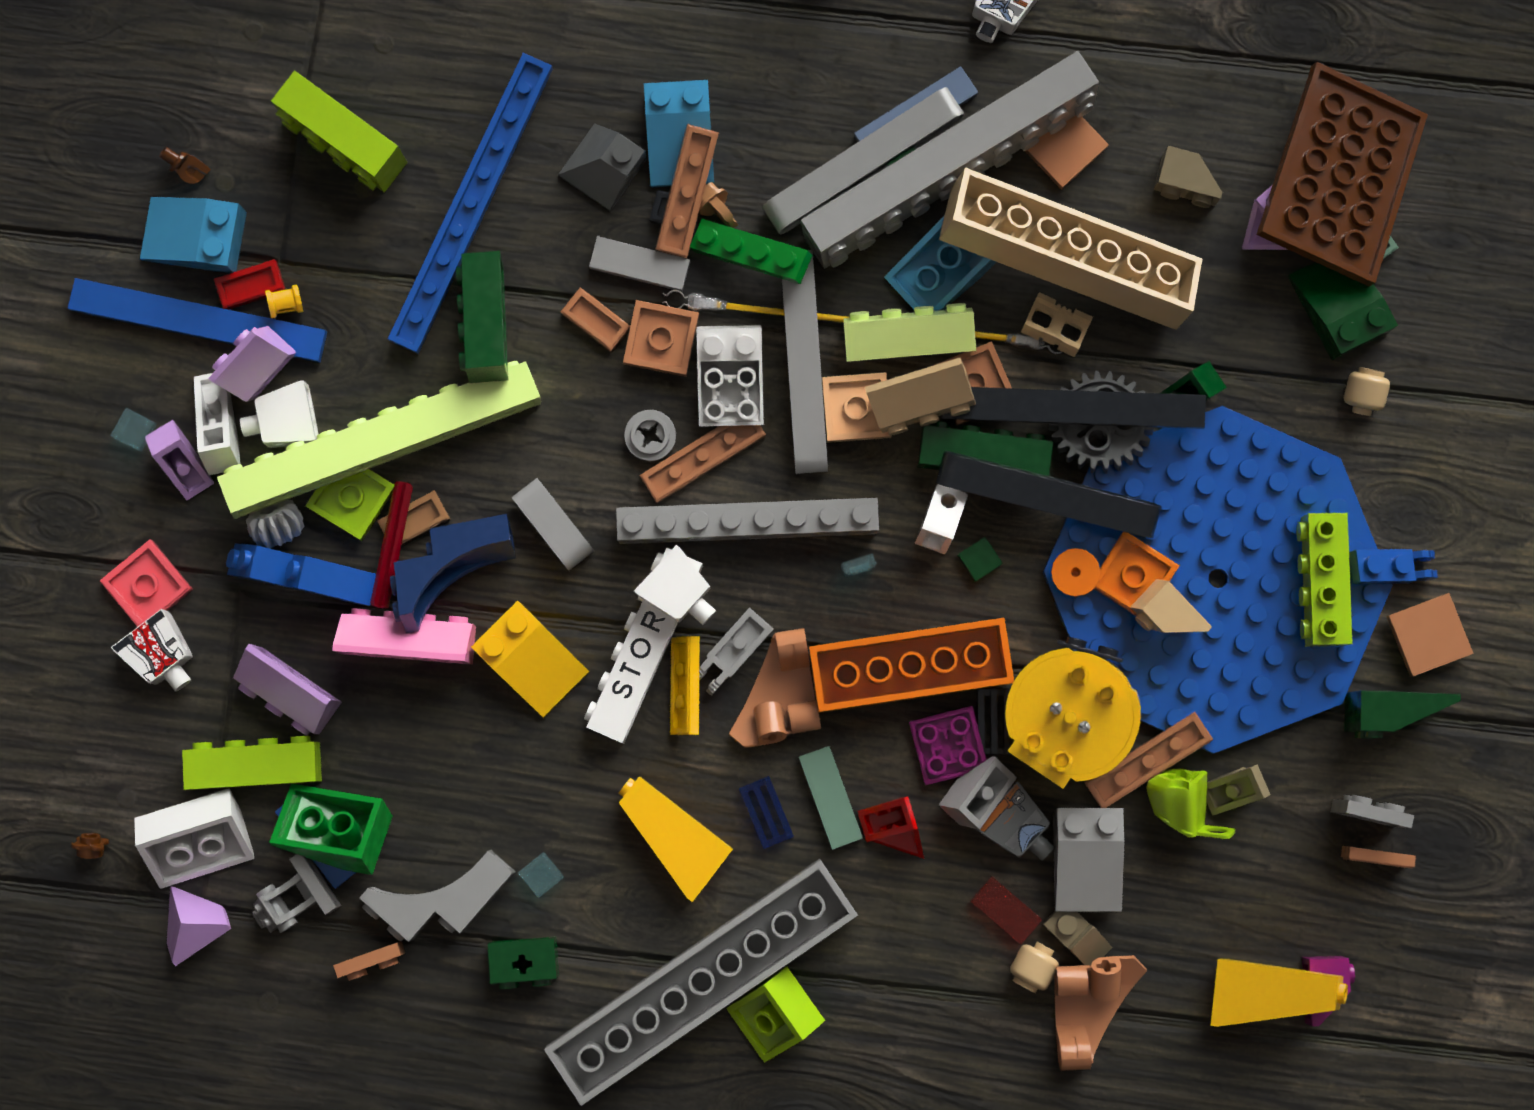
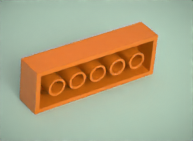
M1005 618L809 646L808 648L819 713L1013 684L1014 682Z

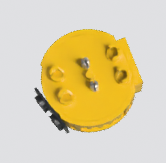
M1067 636L1066 641L1060 640L1057 642V644L1069 648L1053 650L1037 657L1018 674L1009 691L1005 710L1009 737L1015 740L1008 749V752L1063 789L1070 778L1076 782L1091 780L1114 769L1130 752L1136 740L1141 721V705L1137 690L1132 688L1124 673L1111 661L1107 660L1110 659L1122 663L1124 659L1117 657L1119 651L1101 645L1098 647V651L1086 648L1087 641Z

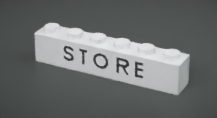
M666 548L664 554L658 552L651 571L666 557L671 549ZM688 557L700 573L703 564ZM639 596L637 600L642 602L637 614L631 612L624 627V630L629 631L624 644L618 642L611 656V660L616 661L611 673L605 671L597 689L602 691L597 703L593 701L590 703L584 717L585 720L589 721L586 726L587 728L623 744L678 624V621Z

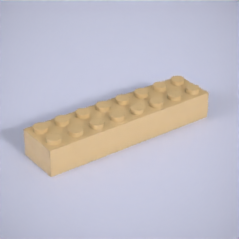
M964 168L952 186L939 240L1175 330L1194 311L1202 258L968 168Z

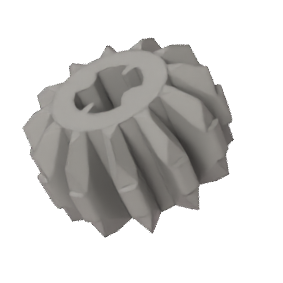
M285 500L250 513L246 519L247 530L253 541L258 546L269 549L277 545L282 546L286 542H291L292 538L299 536L301 530L305 527L303 516L293 500Z

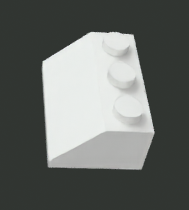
M230 788L135 818V846L160 889L254 859V852L241 809Z

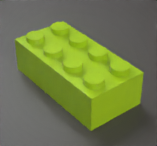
M295 70L271 100L277 109L275 115L282 120L281 123L288 130L296 135L301 131V134L308 139V144L320 153L327 150L326 152L333 157L332 161L346 172L350 168L353 169L352 171L358 176V180L372 191L377 187L385 193L407 164L398 145Z

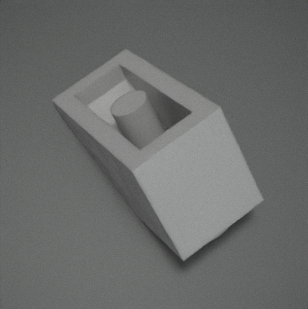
M991 757L958 778L939 803V806L959 825L980 830L1017 777L996 757Z

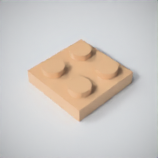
M886 372L822 377L827 443L891 438L888 432L883 433L879 429L865 390L866 386L887 380Z

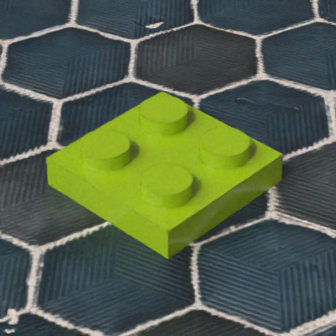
M367 469L317 488L307 502L306 507L363 541L391 497L394 484Z

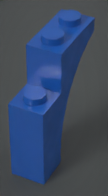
M235 543L234 549L229 551L226 565L229 568L227 575L287 587L354 604L371 605L375 573L308 556L293 555L258 545Z

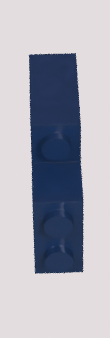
M507 514L430 528L431 542H426L428 556L394 562L395 575L390 576V584L393 595H397L398 602L392 603L395 621L402 622L406 634L420 630L423 618L431 604L456 580L483 566L516 558L513 533Z

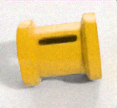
M292 285L291 289L276 292L265 290L271 319L276 318L277 314L292 311L303 312L297 285Z

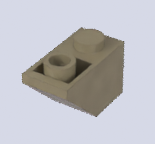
M1167 146L1161 158L1153 190L1161 192L1160 195L1168 199L1176 200L1182 197L1192 200L1191 203L1198 207L1209 208L1210 205L1215 206L1221 199L1222 191L1200 154Z

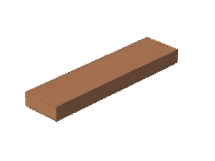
M690 124L686 125L655 250L687 258L719 132Z
M760 425L718 426L639 476L655 502L659 503L761 440L766 434Z
M1194 711L1128 753L1123 761L1111 771L1097 778L1086 780L1084 783L1099 806L1107 808L1156 775L1211 742L1213 738Z

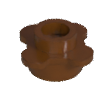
M83 833L80 837L76 838V842L71 843V848L76 849V855L80 858H100L104 853V845L109 844V839L101 838V835L98 833Z

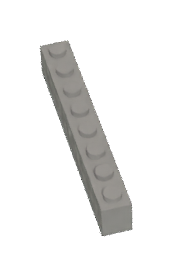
M878 498L616 508L617 540L619 544L877 534L879 531Z

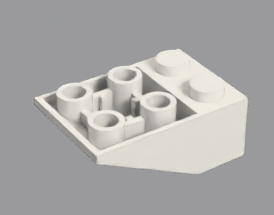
M761 325L697 327L699 426L764 425Z

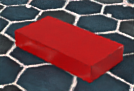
M275 259L214 278L222 307L228 310L266 298L265 290H270L271 292L286 290Z

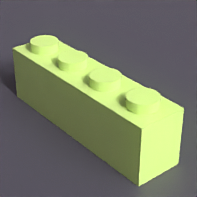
M954 303L946 305L947 310L934 311L933 306L915 307L912 313H901V309L882 310V315L869 316L867 311L850 313V318H843L847 362L976 351L972 307L966 308L965 303Z

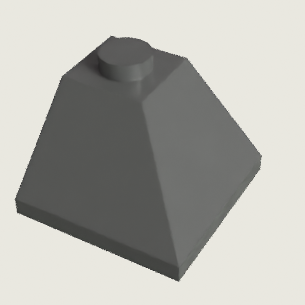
M594 124L558 176L611 212L647 161L644 149L619 132Z

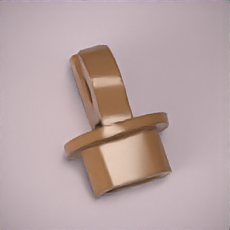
M713 182L706 184L699 209L701 215L710 216L716 214L726 226L732 228L738 226L733 218V214L725 205L728 195L727 191L723 188L718 189Z

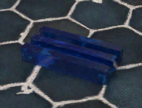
M769 776L739 788L763 849L794 837ZM766 785L784 828V834L779 835L760 786ZM754 790L773 836L772 839H766L748 791Z

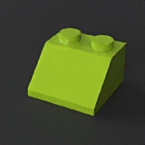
M787 966L765 979L726 1008L764 1063L804 1040L825 1021Z

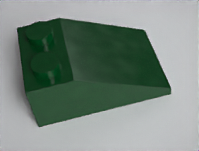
M1316 262L1288 275L1295 292L1332 361L1389 333L1398 326L1384 297L1374 284L1370 287Z
M1365 690L1348 692L1345 696L1344 732H1355L1356 739L1383 738L1384 732L1399 730L1461 701V694Z

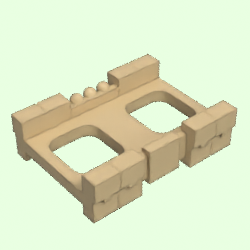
M1039 292L1021 333L1036 340H1039L1041 337L1043 341L1049 344L1058 345V350L1075 357L1093 317L1077 309L1072 313V310H1066L1065 306L1061 308L1060 304L1055 305V299ZM1035 311H1041L1052 318L1048 328L1032 322L1031 318ZM1064 324H1069L1081 331L1078 341H1072L1061 335Z

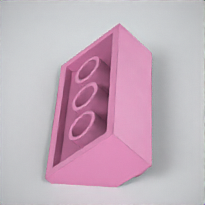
M351 608V614H341L332 651L344 655L473 665L474 650L471 646L475 643L476 626L469 624L467 617L449 616L448 622L436 621V615L425 614L420 630L406 634L402 622L395 621L393 611H384L383 617L371 616V610Z

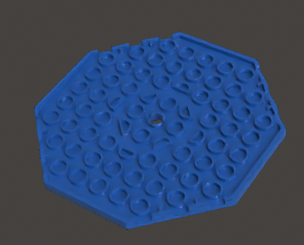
M1221 406L1205 412L1204 429L1163 428L1153 432V435H1146L1150 438L1149 447L1141 446L1143 456L1138 457L1132 454L1133 465L1131 466L1124 460L1121 461V471H1117L1112 464L1109 465L1107 474H1104L1102 466H1097L1095 472L1091 473L1089 465L1081 485L1162 506L1153 538L1135 534L1131 535L1180 565L1170 583L1212 626L1208 632L1164 633L1155 630L1147 631L1135 620V615L1094 589L1086 595L1076 597L1061 592L1054 584L1051 573L1053 562L1059 554L1068 549H1083L1094 555L1100 567L1123 532L1066 517L1042 573L1046 583L1049 585L1055 606L1068 636L1087 641L1086 648L1098 651V647L1101 645L1119 651L1117 657L1124 659L1122 663L1110 659L1107 660L1116 665L1127 677L1132 688L1137 690L1141 705L1140 722L1163 732L1195 711L1213 738L1211 742L1200 749L1209 753H1216L1343 704L1393 585L1353 584L1350 564L1352 644L1347 646L1305 647V639H1301L1300 622L1304 620V606L1299 604V589L1303 587V574L1298 572V556L1302 554V541L1297 540L1296 534L1297 523L1301 522V517L1308 513H1348L1349 552L1377 549L1341 458ZM1221 570L1226 582L1223 587L1216 588L1210 584L1209 574L1211 571Z

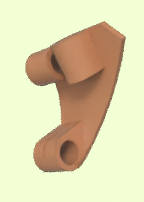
M804 628L777 632L773 635L756 682L729 733V736L744 748L777 743L784 740L789 734L821 729Z
M1134 955L1100 957L1095 959L1092 965L1056 967L1057 972L1054 976L1055 1025L1058 1063L1061 1071L1091 1069L1098 1045L1114 1014L1131 989L1147 972V969Z

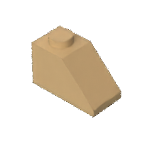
M1156 579L1130 607L1137 614L1135 620L1147 631L1155 630L1164 633L1208 632L1212 628L1182 594L1166 580Z

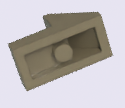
M1258 764L1248 768H1239L1208 781L1206 802L1213 816L1264 799L1271 794Z
M1054 911L1042 923L1083 965H1092L1095 959L1104 957L1113 948L1093 925H1090L1078 912Z

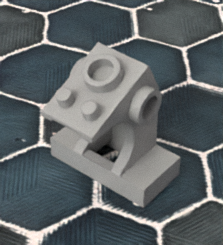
M296 854L289 860L298 874L278 888L271 884L256 894L258 899L253 904L255 910L252 913L261 928L267 927L270 933L278 928L280 933H283L298 923L295 919L296 916L318 903L325 915L332 913L342 906L312 859ZM297 886L306 901L290 911L281 895Z

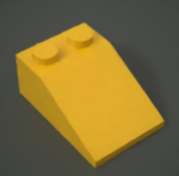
M519 601L507 610L471 646L543 718L590 672Z

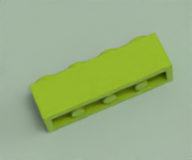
M310 736L290 737L291 743L278 744V738L258 739V745L245 746V740L225 741V747L212 748V742L192 743L191 750H182L184 790L322 781L320 742H311Z

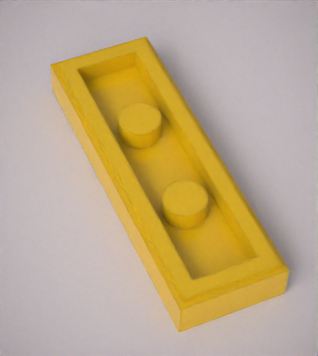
M700 636L671 637L670 735H699Z

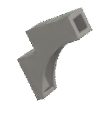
M489 850L471 870L441 889L421 894H397L383 891L376 887H369L359 898L365 903L362 908L374 919L377 920L381 917L389 924L387 930L399 941H402L404 938L408 942L412 941L436 913L441 916L438 922L451 933L455 930L462 933L516 871L492 850Z

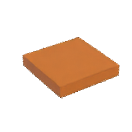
M1122 532L1100 566V578L1094 590L1137 616L1130 608L1132 604L1156 579L1170 582L1180 565L1130 533Z

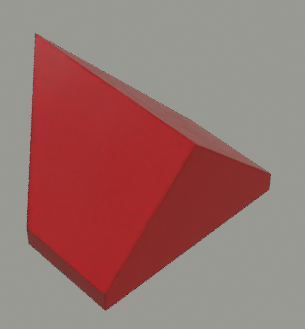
M908 796L857 811L866 842L873 841L924 859L918 827Z

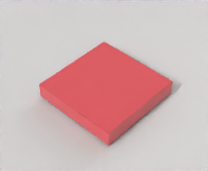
M151 539L100 580L101 584L137 627L160 609L168 611L193 590Z

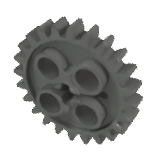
M1095 371L1094 379L1089 380L1088 376L1083 373L1081 384L1071 379L1070 389L1073 391L1135 393L1136 382L1134 381L1126 386L1124 385V375H1121L1115 381L1111 371L1108 372L1105 379H1101L1100 373ZM1049 423V430L1056 431L1051 435V441L1053 443L1061 442L1057 448L1058 454L1068 451L1066 462L1069 463L1075 458L1078 459L1079 470L1086 463L1090 464L1091 473L1095 472L1097 466H1102L1104 474L1108 473L1109 465L1112 464L1117 471H1121V461L1123 460L1128 465H1133L1132 454L1138 457L1143 456L1141 446L1149 447L1150 438L1146 435H1153L1154 427L1132 426L1129 430H1121L1117 426ZM1086 433L1082 438L1077 437V435ZM1093 439H1101L1105 442V445L1101 448H1095L1089 442Z

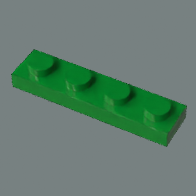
M705 219L701 220L690 244V249L696 253L796 284H801L813 256L808 250Z

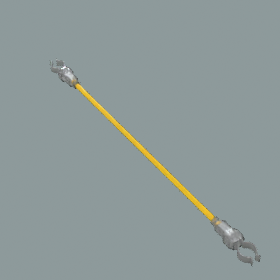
M672 290L667 295L663 293V295L668 296L672 292H679L684 297V294L679 290ZM691 293L689 296L684 297L685 299L688 298V304L684 303L679 307L681 309L686 305L687 309L695 312H702L704 310L726 311V309L784 316V309L727 303V301H722L718 298L706 297L701 293ZM817 313V320L844 323L843 318H850L847 316ZM975 331V338L1006 341V343H1011L1014 346L1026 347L1033 351H1041L1048 347L1049 351L1054 354L1062 353L1054 352L1050 346H1045V341L1041 337L1039 340H1036L1023 333H1007V335Z

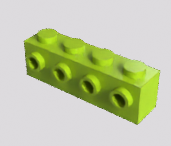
M1308 513L1301 517V522L1297 523L1296 528L1297 540L1302 541V554L1298 556V572L1303 574V587L1299 589V604L1304 606V620L1300 622L1301 639H1305V647L1351 645L1352 618L1348 513Z

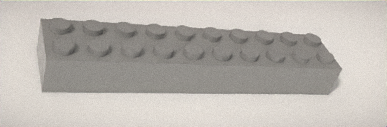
M1076 51L801 219L804 239L823 269L830 265L833 268L841 265L848 259V254L856 249L860 251L867 249L875 243V238L882 233L891 234L903 225L902 221L912 215L915 218L921 216L930 209V204L936 200L941 199V201L949 199L951 188L964 168L985 175L984 171L995 165L998 168L1010 161L1012 154L1018 150L1026 151L1039 142V137L1047 132L1050 134L1057 133L1066 126V121L1072 117L1077 116L1080 118L1088 114L1094 108L1093 105L1095 104L1099 86L1098 79L1079 51Z
M818 859L548 1044L544 1051L582 1106L854 919L858 914L822 861Z

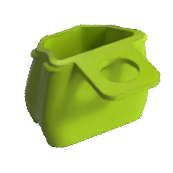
M1168 769L1148 781L1146 789L1154 815L1187 837L1204 836L1230 839L1235 834L1234 828L1205 825L1207 771ZM1210 831H1220L1224 833H1213Z

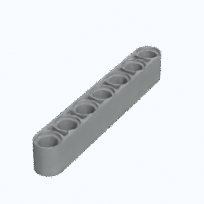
M944 87L768 200L762 208L780 235L801 224V219L885 169L889 161L913 146L917 149L957 123L965 113L949 89Z
M812 256L801 284L782 279L796 474L828 472Z

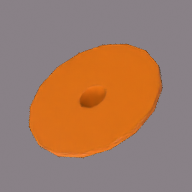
M1078 548L1068 549L1059 554L1053 562L1051 570L1052 579L1056 587L1064 594L1075 597L1091 592L1098 584L1101 573L1099 563L1094 555Z

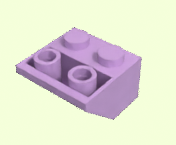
M269 326L258 329L254 327L251 331L246 329L233 342L236 348L229 355L224 353L213 364L212 368L215 371L209 379L216 385L248 402L254 400L297 352Z

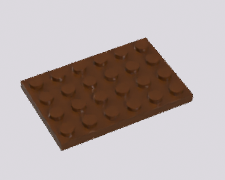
M1319 62L1313 64L1256 235L1370 287L1375 284L1428 114Z

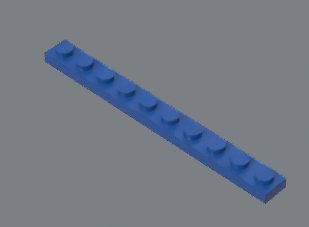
M525 53L522 54L388 337L390 342L419 354L456 276V267L461 265V254L467 252L550 77L553 70L552 65Z

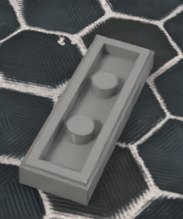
M597 236L589 268L683 292L690 259Z

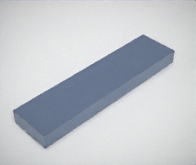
M960 66L855 132L854 137L857 142L861 141L944 87L949 89L959 106L976 97L978 91Z

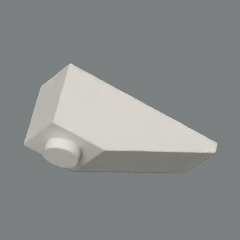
M213 373L194 377L197 450L208 475L223 473L226 468L240 464L239 441L231 394L209 379Z

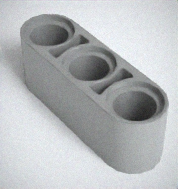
M538 478L511 497L568 570H571L594 552L590 544Z

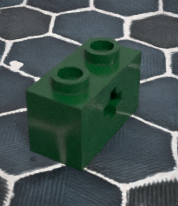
M557 936L492 941L488 943L490 984L499 983V989L518 988L521 981H532V986L534 987L552 985L551 979L559 977ZM522 955H525L526 960H532V965L526 969V972H523L521 966H516V961L521 959Z

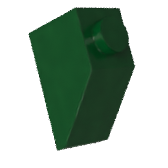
M1210 361L1187 373L1160 394L1206 395L1207 402L1227 387Z

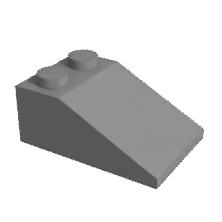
M1057 808L1052 814L1055 912H1122L1124 866L1123 808Z

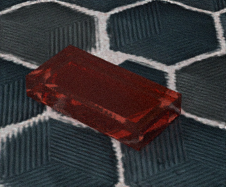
M992 876L970 900L1019 944H1022L1042 921L1039 916Z

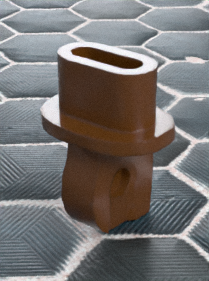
M167 146L159 155L161 159L170 164L168 171H175L187 183H198L211 170L196 157L182 151L177 154Z

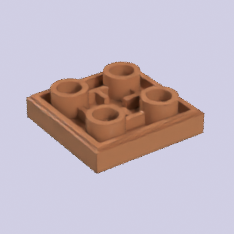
M1450 593L1386 616L1410 677L1474 654Z

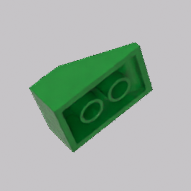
M291 783L269 843L277 848L341 870L373 875L393 815L381 798Z

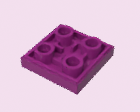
M973 706L909 722L925 785L963 776L987 760Z

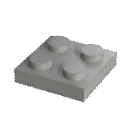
M1344 795L1343 800L1333 799L1330 811L1332 813L1391 827L1412 828L1414 815L1404 813V806L1386 802L1385 804L1376 802V806L1371 805L1372 799L1357 795Z

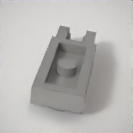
M750 607L706 655L707 659L699 667V680L706 675L707 670L713 663L723 671L708 685L706 692L711 696L728 677L731 678L774 630Z

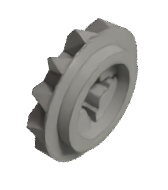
M644 410L638 412L629 420L625 428L624 437L629 451L634 456L651 462L663 459L673 449L676 440V430L671 419L664 413L657 410ZM658 424L656 436L662 443L651 441L644 448L645 436L638 429L650 431L652 427L654 428Z

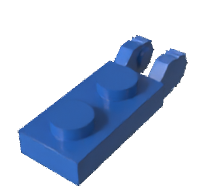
M1363 549L1349 552L1353 584H1409L1415 581H1427L1438 578L1437 570L1415 571L1414 561L1427 562L1434 559L1435 552L1433 550Z

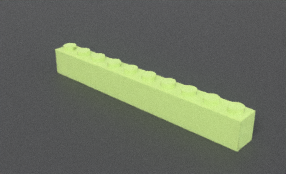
M518 361L508 363L509 380L467 383L459 387L457 384H451L439 390L440 394L429 398L427 395L418 396L410 400L408 406L397 409L395 406L386 408L378 413V417L366 421V418L354 420L347 424L348 428L338 432H335V430L324 431L316 436L317 440L306 444L304 441L295 442L285 448V452L277 455L266 453L255 458V463L245 467L238 464L226 468L223 471L224 474L218 476L217 479L230 513L235 519L540 405V395L526 361L520 364Z

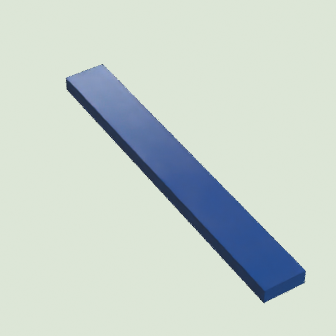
M78 278L74 280L68 309L73 312L234 345L233 342L246 329L251 331L254 327L258 329L269 326L297 352L293 356L294 358L318 363L321 362L327 331L324 329Z

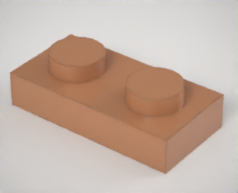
M402 941L333 966L337 978L347 975L350 981L367 975V967L378 964L381 970L398 964L397 957L405 954Z

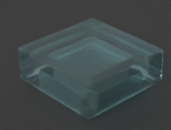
M125 408L110 436L142 452L147 443L145 436L153 432L157 423Z
M873 553L842 563L841 569L844 577L847 578L874 569L876 562Z
M545 852L541 853L518 872L538 898L564 878V875Z

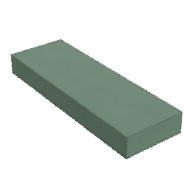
M830 746L800 756L801 766L832 850L863 839Z

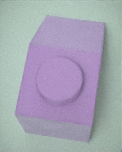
M173 420L145 436L152 457L186 500L214 484L213 479L208 475L191 443Z

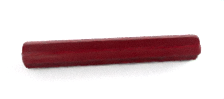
M396 481L394 483L370 602L373 607L387 609L390 604L392 594L390 576L395 575L394 562H397L399 559L413 490L412 485L407 482Z

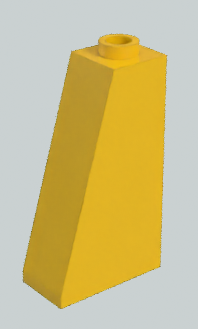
M638 777L636 781L630 778L619 792L623 797L619 804L684 895L693 902L733 848L642 777Z
M1225 958L1218 959L1210 1026L1219 1027L1340 1010V1005L1345 1004L1347 1000L1348 985L1343 984V976Z

